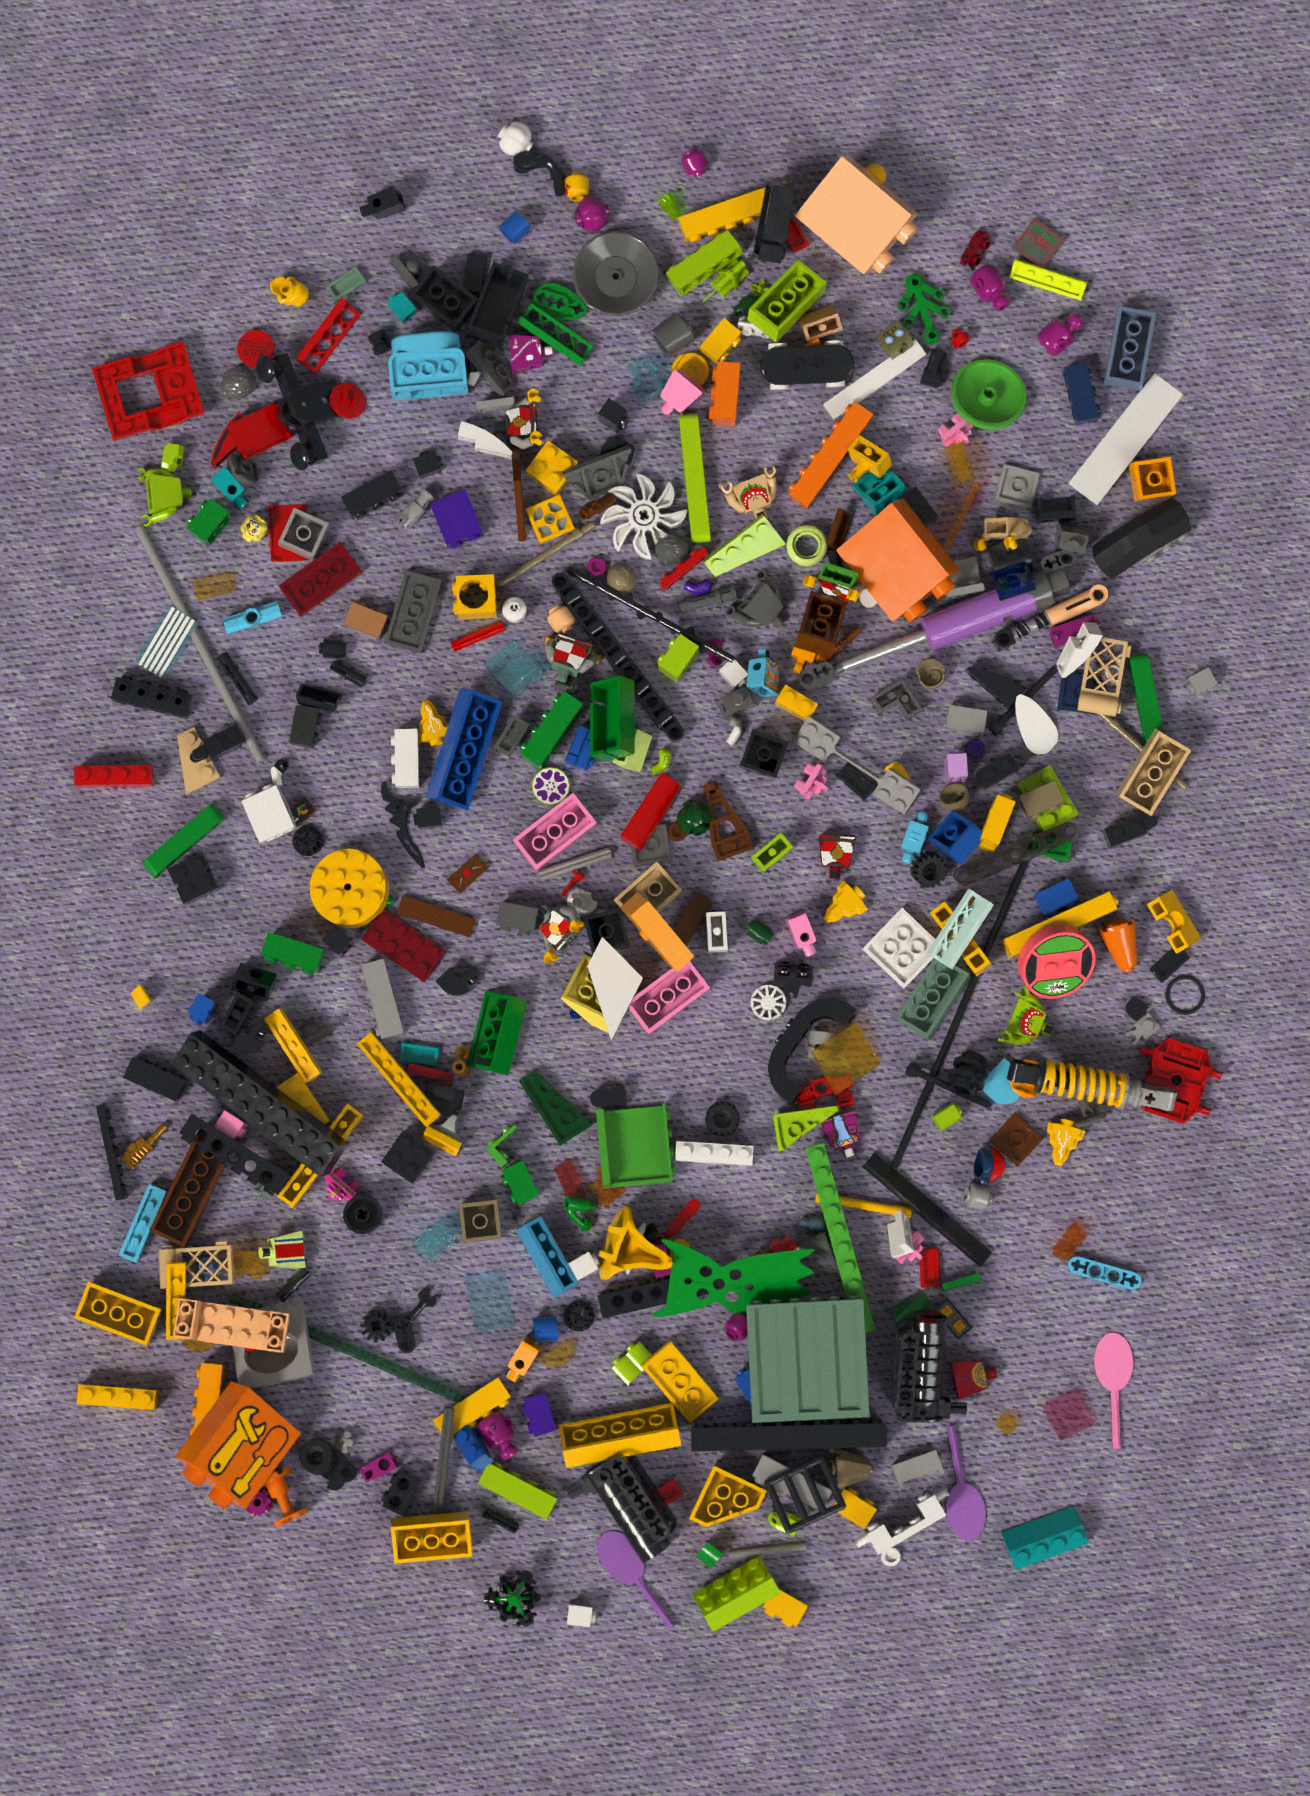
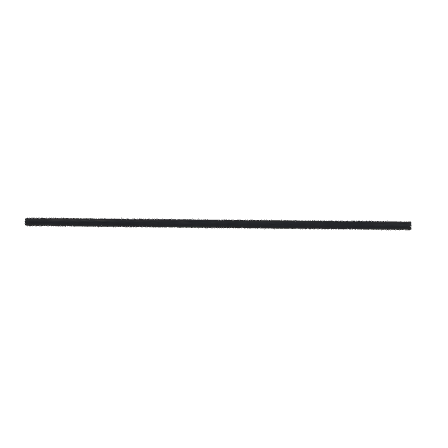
M1033 832L983 948V953L987 958L1032 856L1031 850L1034 835L1040 836L1039 833ZM974 972L930 1072L931 1075L936 1077L980 975L976 976ZM926 1081L890 1165L898 1169L934 1085Z

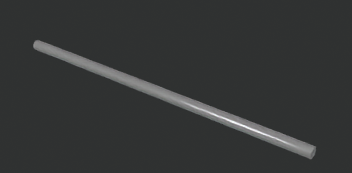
M141 525L135 531L176 610L180 611L179 615L185 614L182 621L184 622L187 616L190 617L185 625L187 628L192 618L144 526ZM193 623L188 632L255 761L260 763L265 760V757L195 623Z

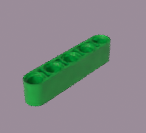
M1147 653L1129 656L1128 665H1131L1129 670L1139 720L1141 721L1144 744H1146L1155 728L1163 733L1164 731L1149 657Z
M212 803L142 862V865L154 879L157 878L187 853L190 848L194 847L220 825L226 817Z

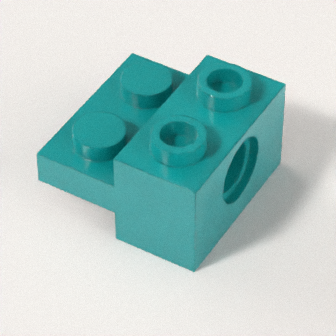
M889 470L881 478L869 472L860 478L857 483L852 484L853 489L864 500L865 505L875 516L890 503L897 501L906 494L905 484L894 472L891 473Z

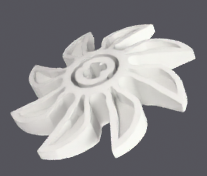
M636 474L642 493V500H637L633 489L629 487L617 486L610 489L608 493L614 494L616 498L624 501L631 508L626 509L620 505L610 507L602 515L600 525L617 520H628L627 523L617 526L614 531L613 544L615 549L619 553L626 538L632 531L637 532L633 540L635 552L644 559L652 560L645 534H651L656 545L659 539L670 536L657 526L662 525L668 529L678 527L684 521L687 509L671 514H660V511L670 508L673 504L674 488L672 484L668 482L661 497L657 502L653 503L651 502L655 493L653 483L646 476ZM643 513L647 514V520L645 518L644 520H641L640 514H642V516Z

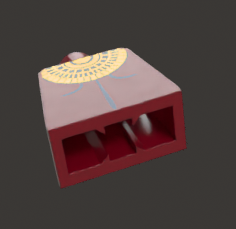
M983 1361L950 1363L958 1399L987 1389V1380L998 1378L996 1368L984 1369Z

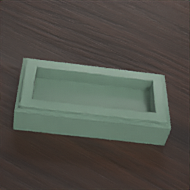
M355 266L326 285L325 288L337 303L341 297H346L365 284L367 280L358 267Z

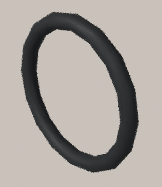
M1183 975L1170 981L1166 988L1165 998L1171 1010L1178 1014L1189 1015L1201 1008L1204 1003L1205 992L1197 979L1192 976ZM1183 979L1196 983L1201 993L1198 1005L1188 1011L1175 1008L1169 998L1172 985Z

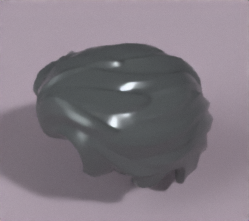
M245 367L231 368L222 376L221 391L230 399L244 398L250 395L256 387L255 375Z
M670 535L658 540L655 551L658 560L665 565H671L681 562L688 555L690 548L681 537L677 538L675 535Z

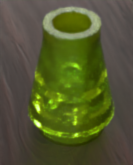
M671 192L657 199L660 203L658 205L667 213L672 221L682 216L675 195H672Z

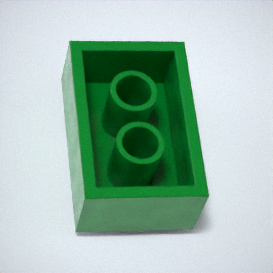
M272 932L267 933L261 951L266 961L277 964V961L282 962L284 967L292 970L298 967L301 968L302 973L311 976L314 973L319 974L326 953L321 948Z

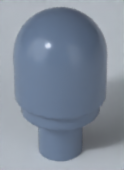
M812 1216L808 1220L800 1219L799 1226L807 1227V1230L810 1232L819 1233V1231H824L827 1226L825 1220L820 1217Z

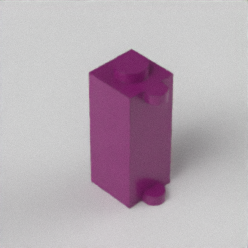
M1092 614L1050 628L1048 632L1054 649L1065 646L1069 636L1076 637L1083 622L1097 623L1101 629L1098 618H1094Z

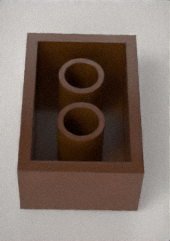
M811 591L794 647L831 658L847 602Z

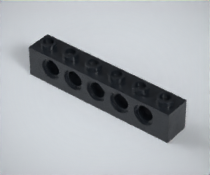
M192 1113L179 1132L182 1134V1140L189 1144L192 1141L198 1144V1150L206 1155L208 1152L214 1154V1160L222 1165L225 1162L230 1164V1170L238 1175L241 1172L248 1176L246 1180L254 1185L260 1183L265 1186L263 1190L272 1196L274 1193L279 1195L291 1176ZM199 1129L205 1130L207 1134L206 1138L202 1141L197 1140L195 1137V1133ZM214 1140L222 1141L223 1148L220 1151L212 1149V1142ZM231 1150L239 1152V1159L237 1161L229 1160L228 1154ZM249 1160L254 1161L256 1164L255 1170L251 1172L245 1169V1163ZM264 1171L272 1173V1179L269 1182H264L261 1179V1174Z
M706 1267L700 1269V1274L704 1277H708L712 1273ZM669 1276L657 1278L658 1282L650 1283V1280L638 1282L639 1286L631 1288V1284L620 1286V1291L612 1292V1289L601 1291V1295H598L602 1318L666 1304L670 1281ZM686 1278L684 1282L688 1284L690 1278ZM653 1287L661 1288L662 1295L659 1298L652 1297L651 1289ZM704 1288L697 1291V1297L709 1294L708 1290ZM633 1292H642V1301L634 1302L632 1300ZM617 1295H621L624 1298V1304L620 1307L613 1304V1298Z

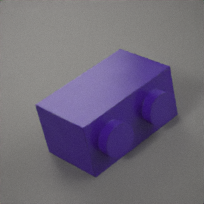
M546 1393L523 1399L524 1404H521L524 1415L529 1417L530 1422L527 1423L530 1434L534 1433V1437L557 1430Z

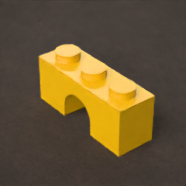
M1173 890L1147 904L1156 921L1166 919L1171 924L1172 934L1166 938L1176 954L1202 939Z

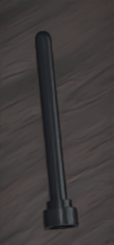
M1052 666L1023 695L1031 698L1057 673V668ZM1015 703L999 719L992 720L987 725L988 729L995 736H998L1003 731L1004 724L1016 713Z
M911 1061L905 1071V1075L910 1078H922L987 1109L992 1106L990 1101L977 1095L966 1097L956 1093L951 1089V1083L921 1070L917 1063Z

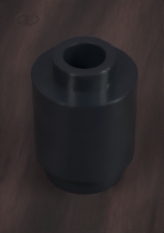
M323 639V642L319 643V654H323V658L341 659V657H346V642L337 639Z

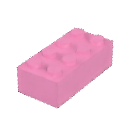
M572 793L515 837L513 843L535 871L538 872L596 827L597 822L575 794Z
M689 961L679 971H675L673 968L634 996L628 1009L649 1036L709 991L710 987Z

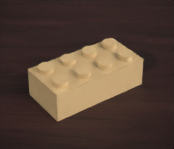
M1155 728L1115 794L1152 816L1191 752V749Z

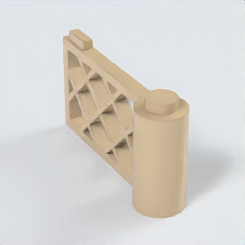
M1102 637L1100 642H1102L1105 649L1098 654L1093 651L1094 656L1090 658V655L1086 659L1077 710L1115 717L1116 713L1120 714L1122 702H1118L1125 657L1129 658L1131 646H1128L1127 641ZM1115 644L1123 646L1122 653L1117 657L1109 649ZM1107 650L1113 660L1104 665L1099 655ZM1096 658L1102 667L1093 672L1089 667V663ZM1115 661L1119 666V672L1112 676L1107 666ZM1104 669L1110 678L1101 684L1096 674ZM1091 677H1094L1099 684L1095 689L1085 688L1086 681ZM1112 680L1116 685L1115 693L1107 692L1103 685Z
M228 1241L216 1242V1246L174 1249V1245L162 1246V1250H158L160 1289H166V1262H183L182 1252H188L193 1257L186 1265V1271L188 1270L194 1277L189 1283H186V1287L234 1284L233 1247L228 1245ZM227 1249V1258L222 1262L216 1255L221 1250ZM203 1251L211 1255L206 1263L198 1258ZM213 1259L221 1265L215 1273L208 1267ZM195 1260L203 1266L197 1274L190 1268ZM223 1268L228 1271V1280L225 1281L217 1276ZM205 1269L212 1275L207 1282H204L199 1277Z

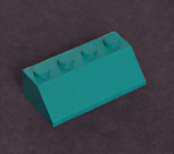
M1074 1506L1001 1532L1015 1570L1089 1544L1084 1527Z

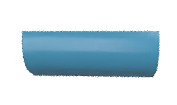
M541 1216L516 1231L554 1298L579 1284Z

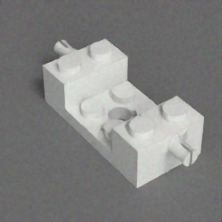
M945 1488L937 1494L929 1495V1493H925L918 1497L919 1502L915 1504L923 1517L917 1516L908 1521L910 1525L905 1528L899 1526L891 1531L893 1533L891 1536L883 1523H873L867 1527L868 1531L865 1532L864 1536L855 1541L856 1545L859 1548L871 1542L876 1553L879 1555L945 1517L946 1514L939 1502L949 1496L948 1491Z

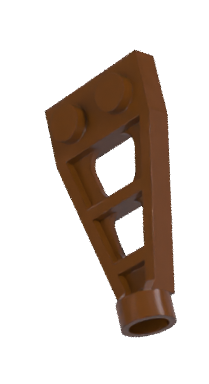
M717 781L703 785L707 806L712 815L709 824L710 838L717 861L719 862L754 849L747 829L720 791ZM716 790L715 794H710V793H709V792H712V791ZM722 803L727 811V815L717 819L714 815L713 805ZM723 821H730L736 829V834L722 839L719 836L718 826Z

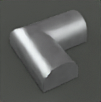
M903 678L870 698L879 714L884 713L896 704L906 720L913 718L923 711Z

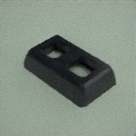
M301 684L296 694V700L301 705L335 712L343 694Z

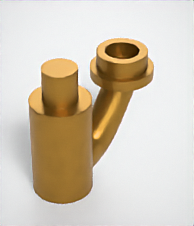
M464 1045L456 1048V1061L452 1066L453 1071L461 1078L468 1077L471 1072L470 1068L464 1063V1059L468 1058L470 1054L468 1047Z

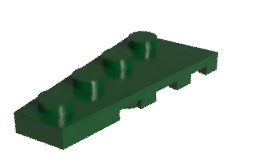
M536 1071L519 1080L560 1146L592 1126L586 1118Z

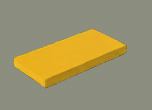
M671 1340L641 1364V1367L689 1424L719 1399Z

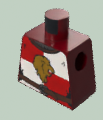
M819 835L821 867L829 868V879L839 880L841 869H849L856 837Z

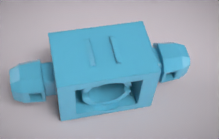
M920 811L915 819L917 822L910 820L901 846V850L906 851V853H903V863L910 865L915 857L913 854L920 856L919 853H921L929 830V826L924 825V823H927V813Z

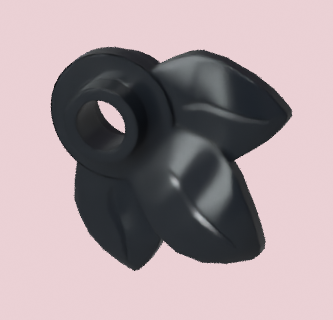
M335 1451L336 1462L333 1468L321 1475L329 1480L327 1485L329 1490L341 1489L346 1482L353 1481L357 1475L355 1466L348 1463L346 1456ZM349 1469L351 1474L344 1476V1470Z

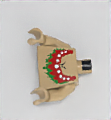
M772 464L773 469L771 471H767L766 465H764L765 474L732 486L728 480H726L728 483L726 488L719 484V488L724 492L728 504L746 516L754 513L757 519L763 514L768 519L764 509L771 507V502L775 500L777 490L774 464Z

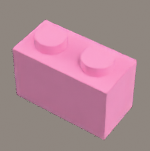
M225 1110L214 1126L236 1141L238 1138L242 1139L248 1131L246 1123Z

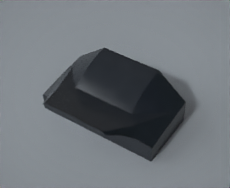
M433 1084L426 1085L425 1096L440 1112L441 1116L451 1117L456 1111L462 1110L464 1090Z

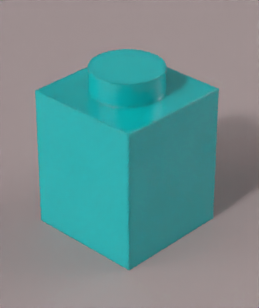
M403 292L395 293L388 300V308L402 324L406 323L417 313L416 307Z

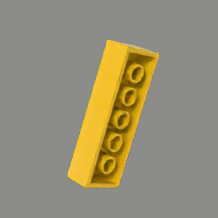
M673 1403L559 1425L566 1468L609 1460L616 1455L626 1457L681 1446Z

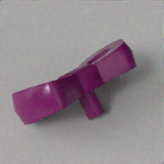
M712 638L708 641L715 646H719V648L723 644L719 638ZM710 651L707 652L709 655L707 659L709 665L719 666L722 663L719 656L713 655Z

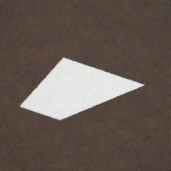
M602 937L588 964V969L612 1040L643 978Z

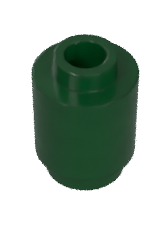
M758 919L755 922L751 920L745 928L748 931L746 935L759 944L767 945L775 934L769 926Z

